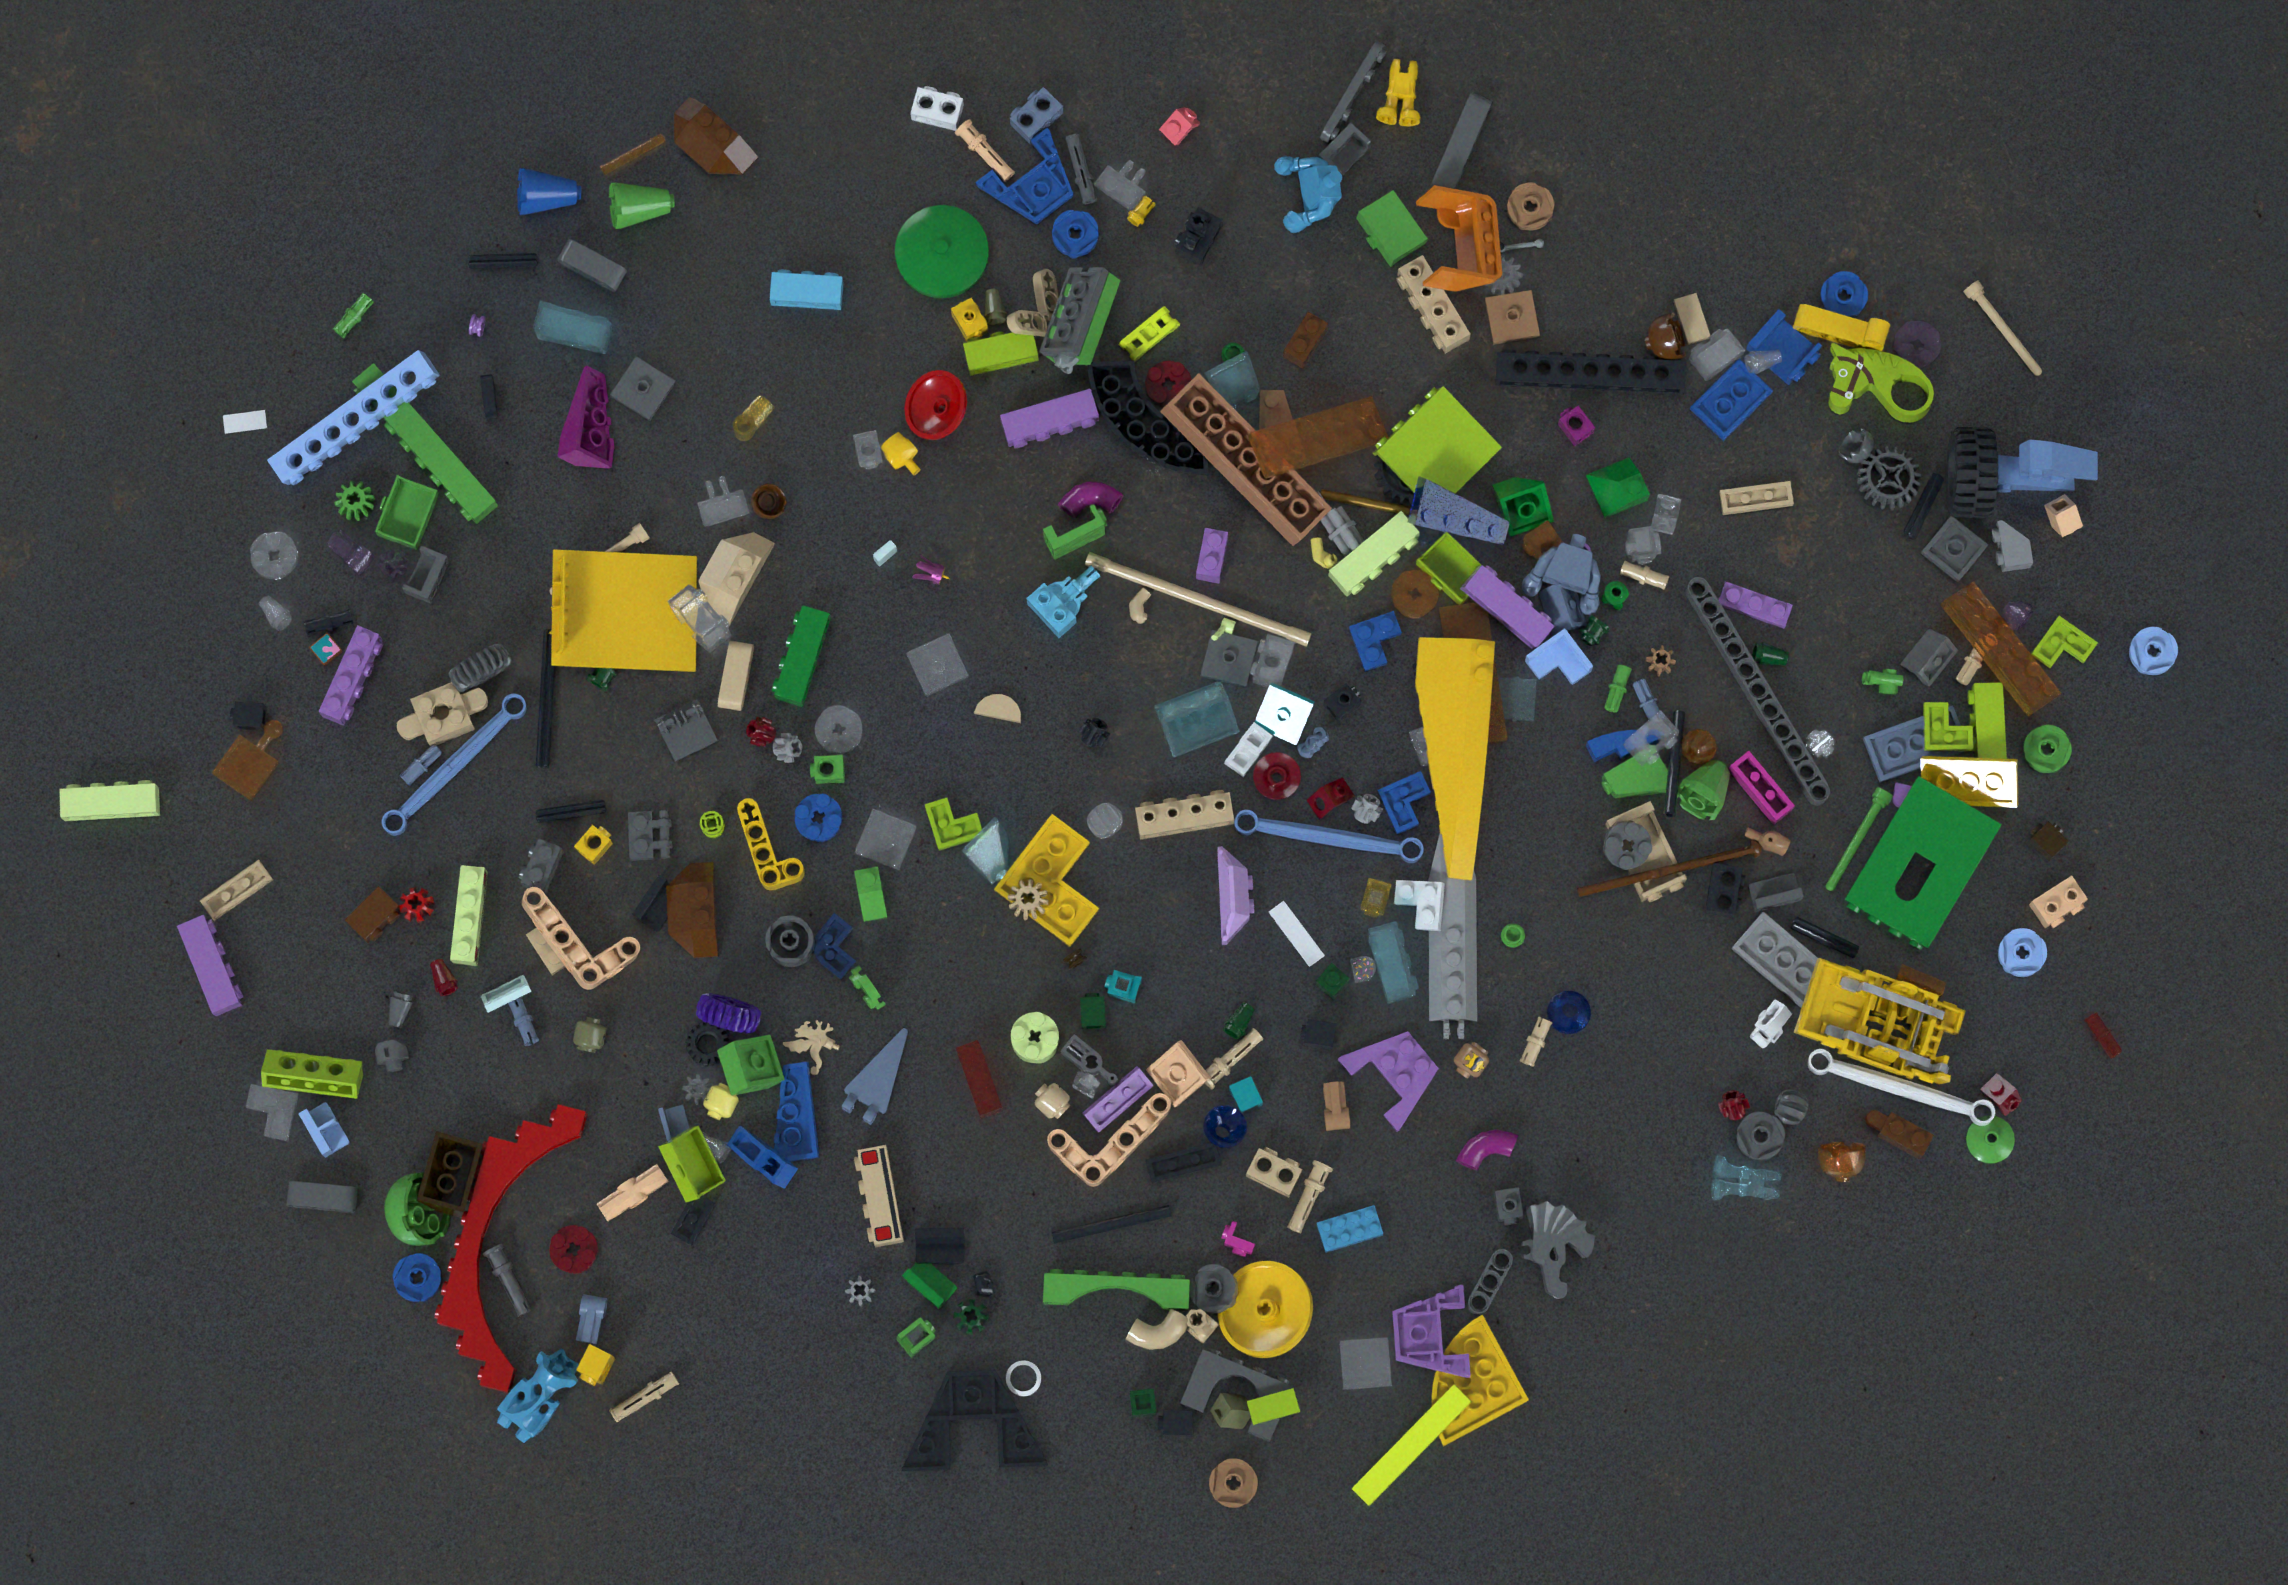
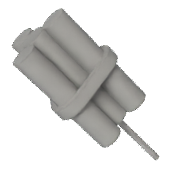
M1317 491L1318 495L1324 500L1320 492ZM1342 506L1330 510L1320 520L1330 534L1328 536L1329 539L1335 542L1344 557L1364 542L1355 527V521L1350 520Z

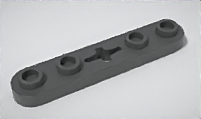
M1378 40L1373 44L1325 125L1320 136L1321 140L1329 143L1339 135L1341 131L1339 126L1342 121L1346 122L1349 119L1353 110L1350 107L1364 83H1369L1376 72L1373 69L1377 62L1381 63L1386 56L1385 44Z

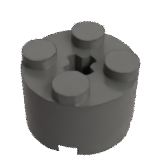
M797 916L780 917L770 925L766 932L765 942L772 959L782 966H800L808 962L814 952L815 938L810 926ZM789 937H793L794 941H796V943H792V946H788L785 942L789 940Z

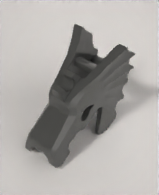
M1545 1201L1544 1203L1525 1208L1530 1227V1239L1521 1243L1522 1246H1528L1530 1252L1527 1255L1523 1254V1259L1531 1260L1540 1265L1546 1293L1555 1299H1559L1567 1295V1283L1561 1282L1559 1279L1560 1268L1566 1261L1565 1244L1567 1243L1581 1258H1587L1593 1251L1595 1236L1586 1232L1585 1226L1587 1222L1578 1220L1574 1212L1565 1208L1564 1205L1552 1206L1548 1201ZM1551 1249H1552L1553 1254H1554V1256H1555V1260H1554V1261L1551 1260V1258H1550V1251H1551Z

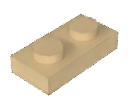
M537 928L526 934L552 975L565 968Z

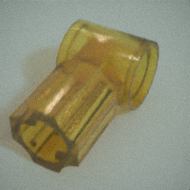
M758 395L748 408L735 418L733 430L737 439L748 441L754 436L758 427L775 409L769 400L764 396ZM741 424H748L750 426V429L746 432H741L737 428Z

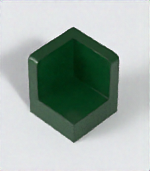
M1154 1388L1130 1391L1132 1418L1157 1415Z

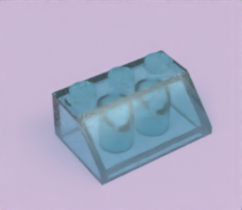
M1221 681L1154 706L1173 758L1240 733L1229 697Z

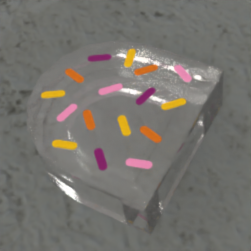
M1361 956L1350 959L1355 983L1370 980L1375 975L1376 965L1371 958Z

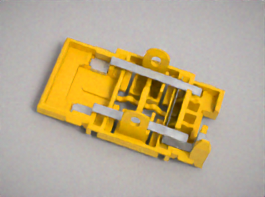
M1818 958L1794 1033L1821 1041V1044L1834 1049L1838 1048V1054H1846L1849 1058L1896 1075H1904L1908 1079L1918 1076V1079L1940 1085L1951 1080V1075L1947 1074L1949 1070L1947 1065L1949 1056L1936 1057L1943 1031L1952 1035L1959 1034L1966 1011L1957 1008L1955 1004L1938 1001L1939 995L1920 989L1911 983L1898 981L1871 970H1863L1861 973L1860 970L1846 965L1844 967ZM1885 981V982H1888V983H1891V984H1890V985H1887V984L1882 985V982ZM1870 1010L1872 1011V1014L1879 1017L1869 1016ZM1907 1017L1906 1023L1911 1026L1907 1030L1903 1026L1894 1023H1899ZM1872 1021L1883 1025L1882 1032L1875 1029L1868 1030L1869 1026H1866V1022ZM1892 1030H1899L1903 1034L1908 1035L1907 1039L1892 1036Z

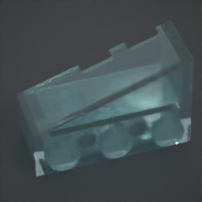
M541 300L533 325L538 339L601 354L607 353L613 331L612 323L606 317H593L581 311L567 309Z
M1394 921L1369 928L1367 938L1387 1004L1415 997V990L1419 989L1415 975L1411 976L1409 967L1412 966L1408 952L1405 953L1403 944H1405L1402 930L1398 929L1397 922Z

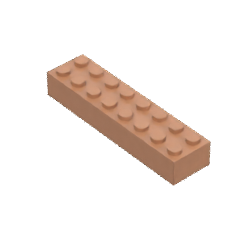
M1199 373L1160 411L1292 546L1301 541L1332 509Z

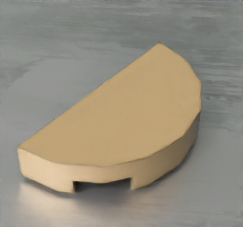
M992 694L983 698L977 704L974 714L1021 723V712L1018 705L1010 697L1003 694Z

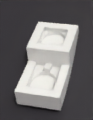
M1253 722L1224 764L1244 777L1273 736Z

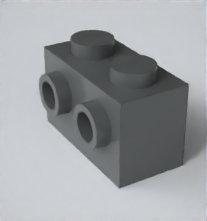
M538 839L537 844L533 843L528 854L531 857L527 866L524 865L519 875V878L522 879L520 882L522 886L527 889L538 887L546 895L564 853L562 848L542 839Z

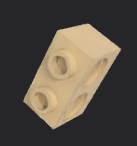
M1265 1147L1264 1150L1259 1148L1246 1173V1177L1289 1198L1302 1173V1169L1299 1168L1300 1164L1290 1158H1287L1286 1161L1278 1158V1153L1270 1148ZM1263 1159L1271 1163V1168L1265 1172L1257 1167L1258 1162ZM1283 1170L1290 1171L1293 1175L1292 1180L1289 1182L1281 1181L1279 1178L1280 1172Z

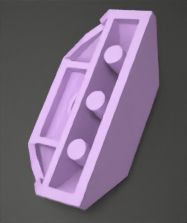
M1221 846L1217 848L1222 945H1227L1249 921L1250 913H1254V900L1249 899L1248 890H1253L1252 875L1248 876L1247 868Z

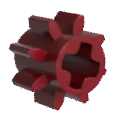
M756 717V720L749 722L746 734L748 737H751V744L765 747L766 744H770L774 740L776 729L771 726L772 720L765 717Z
M1730 1090L1724 1093L1722 1096L1723 1101L1718 1102L1720 1112L1723 1113L1724 1118L1728 1117L1730 1120L1743 1118L1746 1114L1745 1109L1750 1108L1745 1094L1739 1093L1737 1090Z

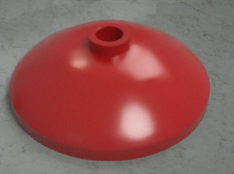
M944 370L931 371L917 379L910 388L905 401V418L909 428L917 436L927 440H938L951 434L961 423L967 407V394L963 383L957 376Z

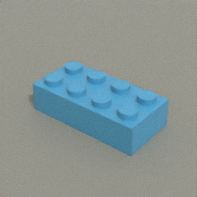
M1375 1205L1316 1223L1325 1253L1383 1236Z

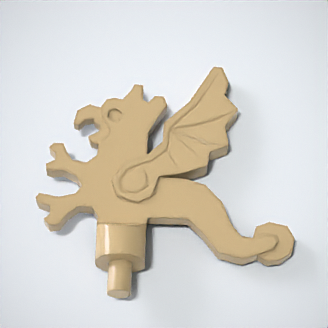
M816 1020L818 1027L815 1030L812 1029V1026L808 1027L809 1021L804 1022V1025H801L799 1029H795L798 1032L795 1035L797 1038L805 1037L808 1040L799 1039L783 1042V1045L789 1048L791 1052L796 1051L800 1054L810 1049V1055L817 1064L816 1067L813 1066L810 1070L812 1075H817L822 1067V1061L819 1056L822 1046L830 1050L833 1048L839 1050L840 1048L839 1045L835 1044V1040L826 1036L827 1032L833 1031V1027L830 1028L828 1023L827 1028L822 1030L821 1025L823 1022L819 1023L818 1020Z

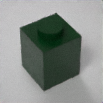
M1331 963L1318 977L1315 985L1334 1000L1349 983L1350 978Z
M1099 993L1085 994V997L1080 998L1082 1030L1106 1028L1104 996L1099 997Z

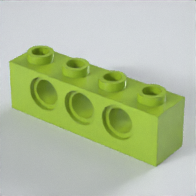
M267 1049L261 1070L262 1087L357 1099L363 1078L362 1061Z

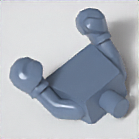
M1573 534L1570 545L1560 543L1559 547H1551L1539 558L1536 566L1523 579L1522 590L1524 594L1533 597L1540 591L1542 582L1550 583L1581 593V612L1586 615L1595 613L1600 605L1598 588L1601 575L1597 561L1592 558L1593 553L1583 549L1586 537Z

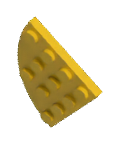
M1481 1315L1471 1321L1453 1338L1443 1353L1444 1355L1469 1354L1470 1378L1436 1371L1431 1396L1432 1406L1453 1385H1456L1472 1401L1438 1436L1443 1447L1529 1401L1484 1316Z

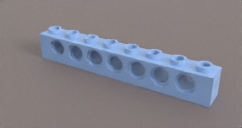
M417 350L267 461L282 483L287 485L299 483L304 479L303 475L308 471L312 472L323 465V460L338 455L342 451L341 447L345 444L354 443L361 437L359 434L363 431L375 428L379 424V420L385 415L386 417L391 416L403 402L408 403L415 399L418 391L436 383L435 379L440 374L427 355ZM411 373H415V382L409 384L407 381L408 376ZM395 386L397 393L393 398H390L389 390ZM377 400L378 407L374 412H371L370 404L372 401ZM354 414H358L359 421L353 426L351 418ZM338 427L340 435L337 439H333L332 432ZM320 441L321 449L315 453L313 446L316 442ZM301 455L302 463L296 467L294 463L295 458Z

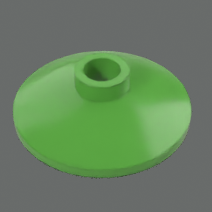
M1991 1115L1983 1116L1978 1119L1980 1121H1986L1990 1118ZM1994 1116L1993 1120L1985 1126L1972 1123L1966 1135V1144L1970 1153L1977 1160L1989 1164L1998 1163L2007 1158L2012 1152L2015 1142L2011 1126L2004 1119ZM1993 1134L1996 1137V1141L1993 1143L1989 1142L1987 1136Z

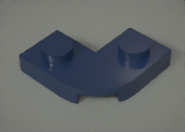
M834 913L817 933L814 952L820 964L842 980L856 963V960L839 947L853 930V927Z

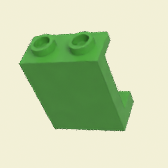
M1094 504L1089 506L1092 520L1057 537L1052 525L1043 529L1044 541L1054 560L1105 535V527L1107 526L1105 521L1107 520L1101 508L1097 510Z

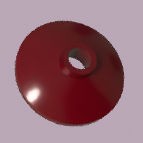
M1275 752L1265 755L1257 762L1253 772V780L1257 790L1263 796L1269 799L1281 800L1291 796L1297 790L1301 780V772L1297 762L1291 756ZM1274 774H1279L1282 778L1276 782L1272 777Z

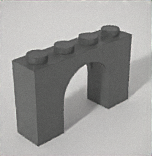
M1209 1347L1208 1351L1202 1349L1180 1405L1203 1414L1214 1387L1220 1381L1229 1377H1240L1249 1381L1256 1389L1258 1398L1292 1389L1293 1386L1288 1385L1290 1381L1276 1375L1274 1379L1267 1376V1371L1254 1366L1253 1369L1245 1367V1362L1234 1357H1231L1230 1360L1221 1357L1222 1352ZM1280 1418L1253 1425L1251 1422L1248 1433L1270 1442Z

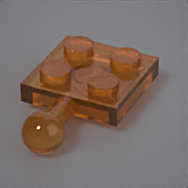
M277 720L268 721L264 726V735L256 746L239 734L212 771V774L252 801L279 764L276 759L268 755L264 750L272 739L281 736L283 732L282 724Z

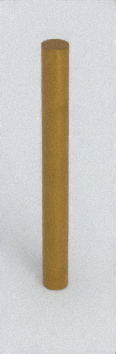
M1324 489L1321 490V495L1326 500L1392 513L1402 511L1404 515L1413 516L1414 507Z

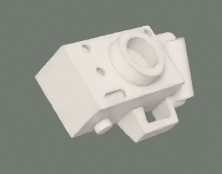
M1775 999L1767 1010H1763L1760 1013L1755 1024L1756 1028L1751 1033L1750 1038L1761 1048H1765L1770 1042L1775 1043L1783 1033L1782 1026L1792 1013L1784 1004Z

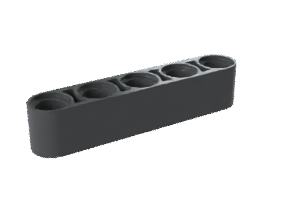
M1473 92L1470 93L1429 190L1434 185L1452 189L1457 188L1489 114L1493 100Z

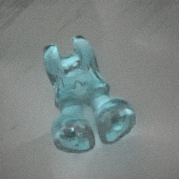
M1716 1155L1713 1177L1736 1178L1739 1180L1738 1183H1731L1720 1179H1713L1711 1185L1712 1200H1721L1725 1195L1754 1196L1764 1199L1779 1198L1780 1190L1766 1188L1764 1183L1765 1180L1781 1181V1173L1767 1169L1733 1166L1728 1164L1725 1156Z

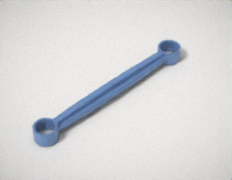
M519 694L507 695L502 702V710L443 763L399 810H390L384 814L382 826L385 831L394 836L402 834L407 828V819L462 770L510 719H520L525 715L527 704L524 698ZM514 698L520 699L523 703L522 711L518 714L507 712L506 705L509 700ZM392 815H399L403 820L401 828L397 831H390L386 827V820Z
M1251 810L1240 811L1234 821L1235 829L1241 835H1251L1255 831L1314 843L1400 855L1402 860L1407 863L1419 861L1424 850L1421 841L1413 837L1399 842L1339 829L1258 818ZM1243 815H1251L1255 819V826L1249 831L1242 830L1238 826V819ZM1408 842L1417 844L1420 849L1419 855L1415 858H1407L1402 852L1404 844Z

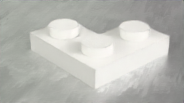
M1396 880L1394 904L1417 906L1415 929L1441 931L1445 884L1443 882Z

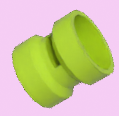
M708 811L700 818V827L707 837L717 838L723 834L725 823L718 812Z

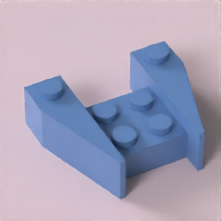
M2028 440L2019 445V457L1998 455L1997 492L2005 493L2011 490L2075 491L2074 478L2098 480V452L2055 442Z

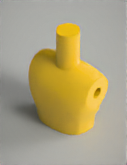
M900 432L892 435L881 445L886 459L895 470L905 465L913 475L920 472L921 469L912 460L918 453V450Z

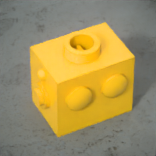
M972 297L951 308L952 317L966 341L970 338L982 337L988 333L987 320L981 315L979 306L973 301Z

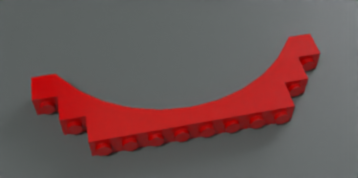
M558 1104L557 1109H553L550 1115L549 1123L552 1124V1127L523 1120L522 1126L518 1125L515 1133V1139L518 1140L517 1143L489 1136L488 1142H483L480 1155H483L481 1165L477 1164L474 1178L477 1181L475 1188H470L467 1199L470 1202L468 1211L463 1213L461 1225H464L462 1234L457 1235L454 1244L457 1252L455 1258L451 1257L448 1265V1272H451L448 1281H444L441 1295H444L442 1305H437L434 1316L437 1319V1324L464 1331L463 1335H459L456 1349L459 1350L458 1354L460 1356L486 1362L485 1366L480 1367L477 1380H480L479 1385L509 1394L517 1371L498 1346L485 1317L480 1294L479 1269L485 1233L496 1207L508 1188L529 1166L550 1151L582 1138L588 1116L586 1111Z

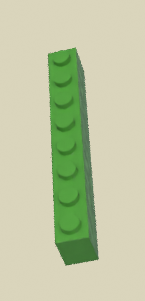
M374 363L352 381L356 387L353 390L356 395L384 375ZM395 387L389 390L390 398H393L397 393ZM377 400L372 401L370 405L371 412H374L378 407ZM403 402L399 405L398 410L391 416L386 417L385 415L383 417L386 421L383 424L391 435L396 433L401 438L399 444L407 453L411 450L417 456L414 458L415 462L422 470L427 468L432 473L429 476L437 487L442 485L447 490L444 493L452 504L457 502L462 507L460 513L468 522L472 519L478 524L498 507L494 498L409 402Z

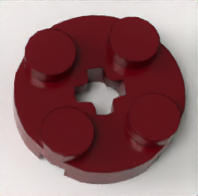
M1163 361L1157 363L1149 369L1145 379L1147 396L1152 402L1164 408L1192 378L1189 371L1180 362ZM1166 379L1175 382L1172 390L1162 387Z
M577 1225L561 1228L551 1238L549 1247L553 1263L562 1271L570 1274H580L590 1269L596 1260L599 1250L594 1235L585 1227ZM572 1243L576 1246L580 1245L581 1248L577 1251L578 1255L576 1256L567 1252Z

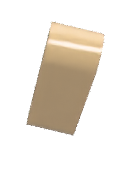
M736 641L729 642L719 692L718 707L742 711L754 644Z

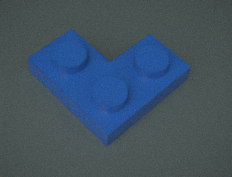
M1394 611L1349 626L1364 671L1387 665L1380 642L1402 634Z
M1421 771L1377 790L1396 834L1419 825L1410 803L1431 794Z

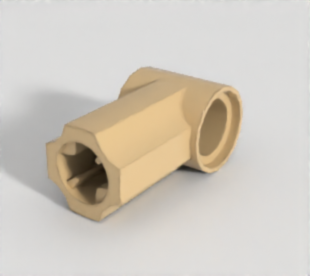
M1191 1309L1186 1315L1188 1318L1187 1331L1201 1343H1204L1219 1326L1217 1322L1201 1309Z

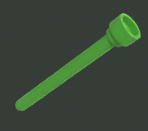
M1879 787L1875 789L1872 795L1873 804L1826 884L1827 890L1833 891L1879 811L1890 804L1893 795Z

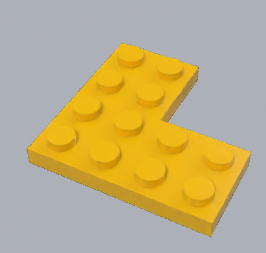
M1051 814L994 888V891L1008 900L1009 894H1015L1011 890L1012 886H1016L1018 889L1021 888L1019 885L1020 880H1023L1025 886H1028L1029 879L1033 880V887L1037 883H1041L1042 887L1039 892L1042 890L1047 891V895L1043 899L1048 900V905H1040L1045 909L1044 914L1037 910L1035 911L1037 919H1033L1031 913H1028V916L1071 947L1099 911L1096 905L1062 881L1089 846L1090 842ZM1024 896V904H1026L1027 902H1030L1032 904L1033 896Z

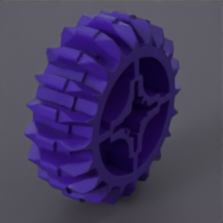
M702 994L696 1007V1015L703 1022L733 1032L753 1033L756 1031L761 1020V1012L757 1007L748 1004V1002L725 995Z

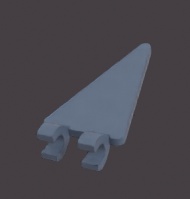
M903 1028L845 1087L844 1092L848 1096L842 1105V1110L851 1114L857 1101L869 1106L863 1116V1121L869 1125L873 1124L878 1112L886 1113L906 1042L907 1029Z

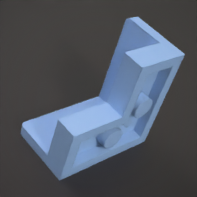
M1565 628L1529 653L1525 659V662L1539 680L1559 667L1572 685L1589 674L1593 668L1591 662Z

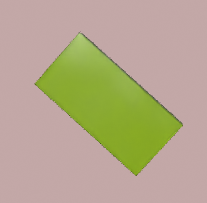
M1294 1388L1247 1401L1253 1425L1300 1412Z

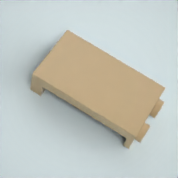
M1651 801L1607 820L1605 824L1607 829H1609L1617 822L1631 821L1643 826L1650 835L1652 852L1642 865L1634 869H1628L1629 875L1677 863L1654 814L1655 809ZM1625 839L1622 841L1624 843V846L1621 847L1622 850L1627 849L1629 851L1632 849V840L1627 841ZM1682 872L1635 883L1634 886L1641 901L1648 899L1649 902H1653L1661 898V893L1670 890L1672 893L1683 888V883L1686 882L1687 878L1685 874L1683 875Z

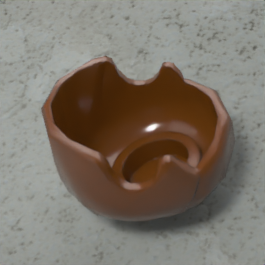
M763 484L757 487L751 496V506L754 513L764 519L777 518L784 512L787 504L784 492L775 484Z

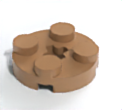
M1524 183L1517 186L1510 195L1507 204L1508 216L1520 230H1537L1544 227L1551 220L1554 210V200L1548 189L1538 186L1536 183ZM1528 201L1537 205L1533 212L1524 208L1527 206Z
M1227 1459L1218 1464L1211 1472L1209 1478L1210 1491L1213 1498L1225 1507L1238 1508L1248 1504L1257 1491V1476L1253 1468L1243 1460ZM1232 1476H1235L1236 1480L1241 1482V1485L1237 1486L1235 1490H1230V1486L1226 1485V1481H1230Z

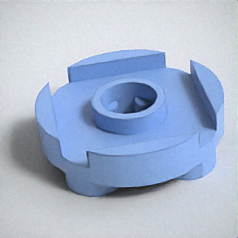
M2159 627L2142 629L2132 639L2129 647V656L2132 664L2140 673L2148 675H2159L2168 671L2178 655V646L2175 638ZM2150 645H2153L2156 649L2159 648L2160 652L2156 654V657L2148 654L2147 651L2150 649Z
M2026 928L2012 930L2004 936L1998 947V958L2005 972L2017 977H2027L2041 969L2047 958V947L2043 939L2035 934L2036 932ZM2020 946H2023L2025 951H2029V955H2026L2024 959L2016 955V951H2019Z

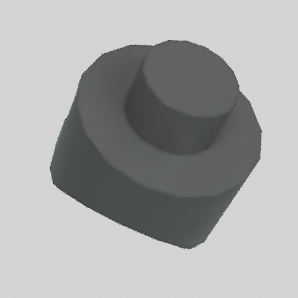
M389 1040L376 1045L375 1056L378 1065H386L387 1072L403 1069L402 1061L409 1058L407 1046L403 1042L399 1043L395 1040Z

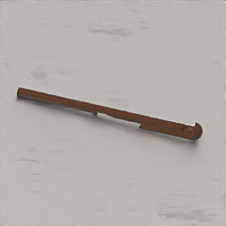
M1750 840V845L1579 887L1577 888V893L1579 897L1740 858L1748 854H1753V857L1757 858L1762 852V847L1759 842Z

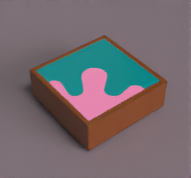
M328 633L324 634L309 647L324 666L343 652Z

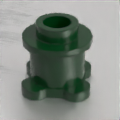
M1590 615L1586 627L1579 631L1581 634L1580 639L1589 646L1593 644L1599 645V639L1603 634L1609 632V627L1595 616Z
M596 668L592 675L589 674L586 680L606 692L608 683L612 677L615 678L617 675L614 672L615 668Z

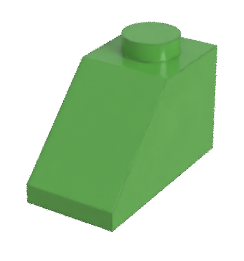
M878 867L854 871L864 922L887 918Z

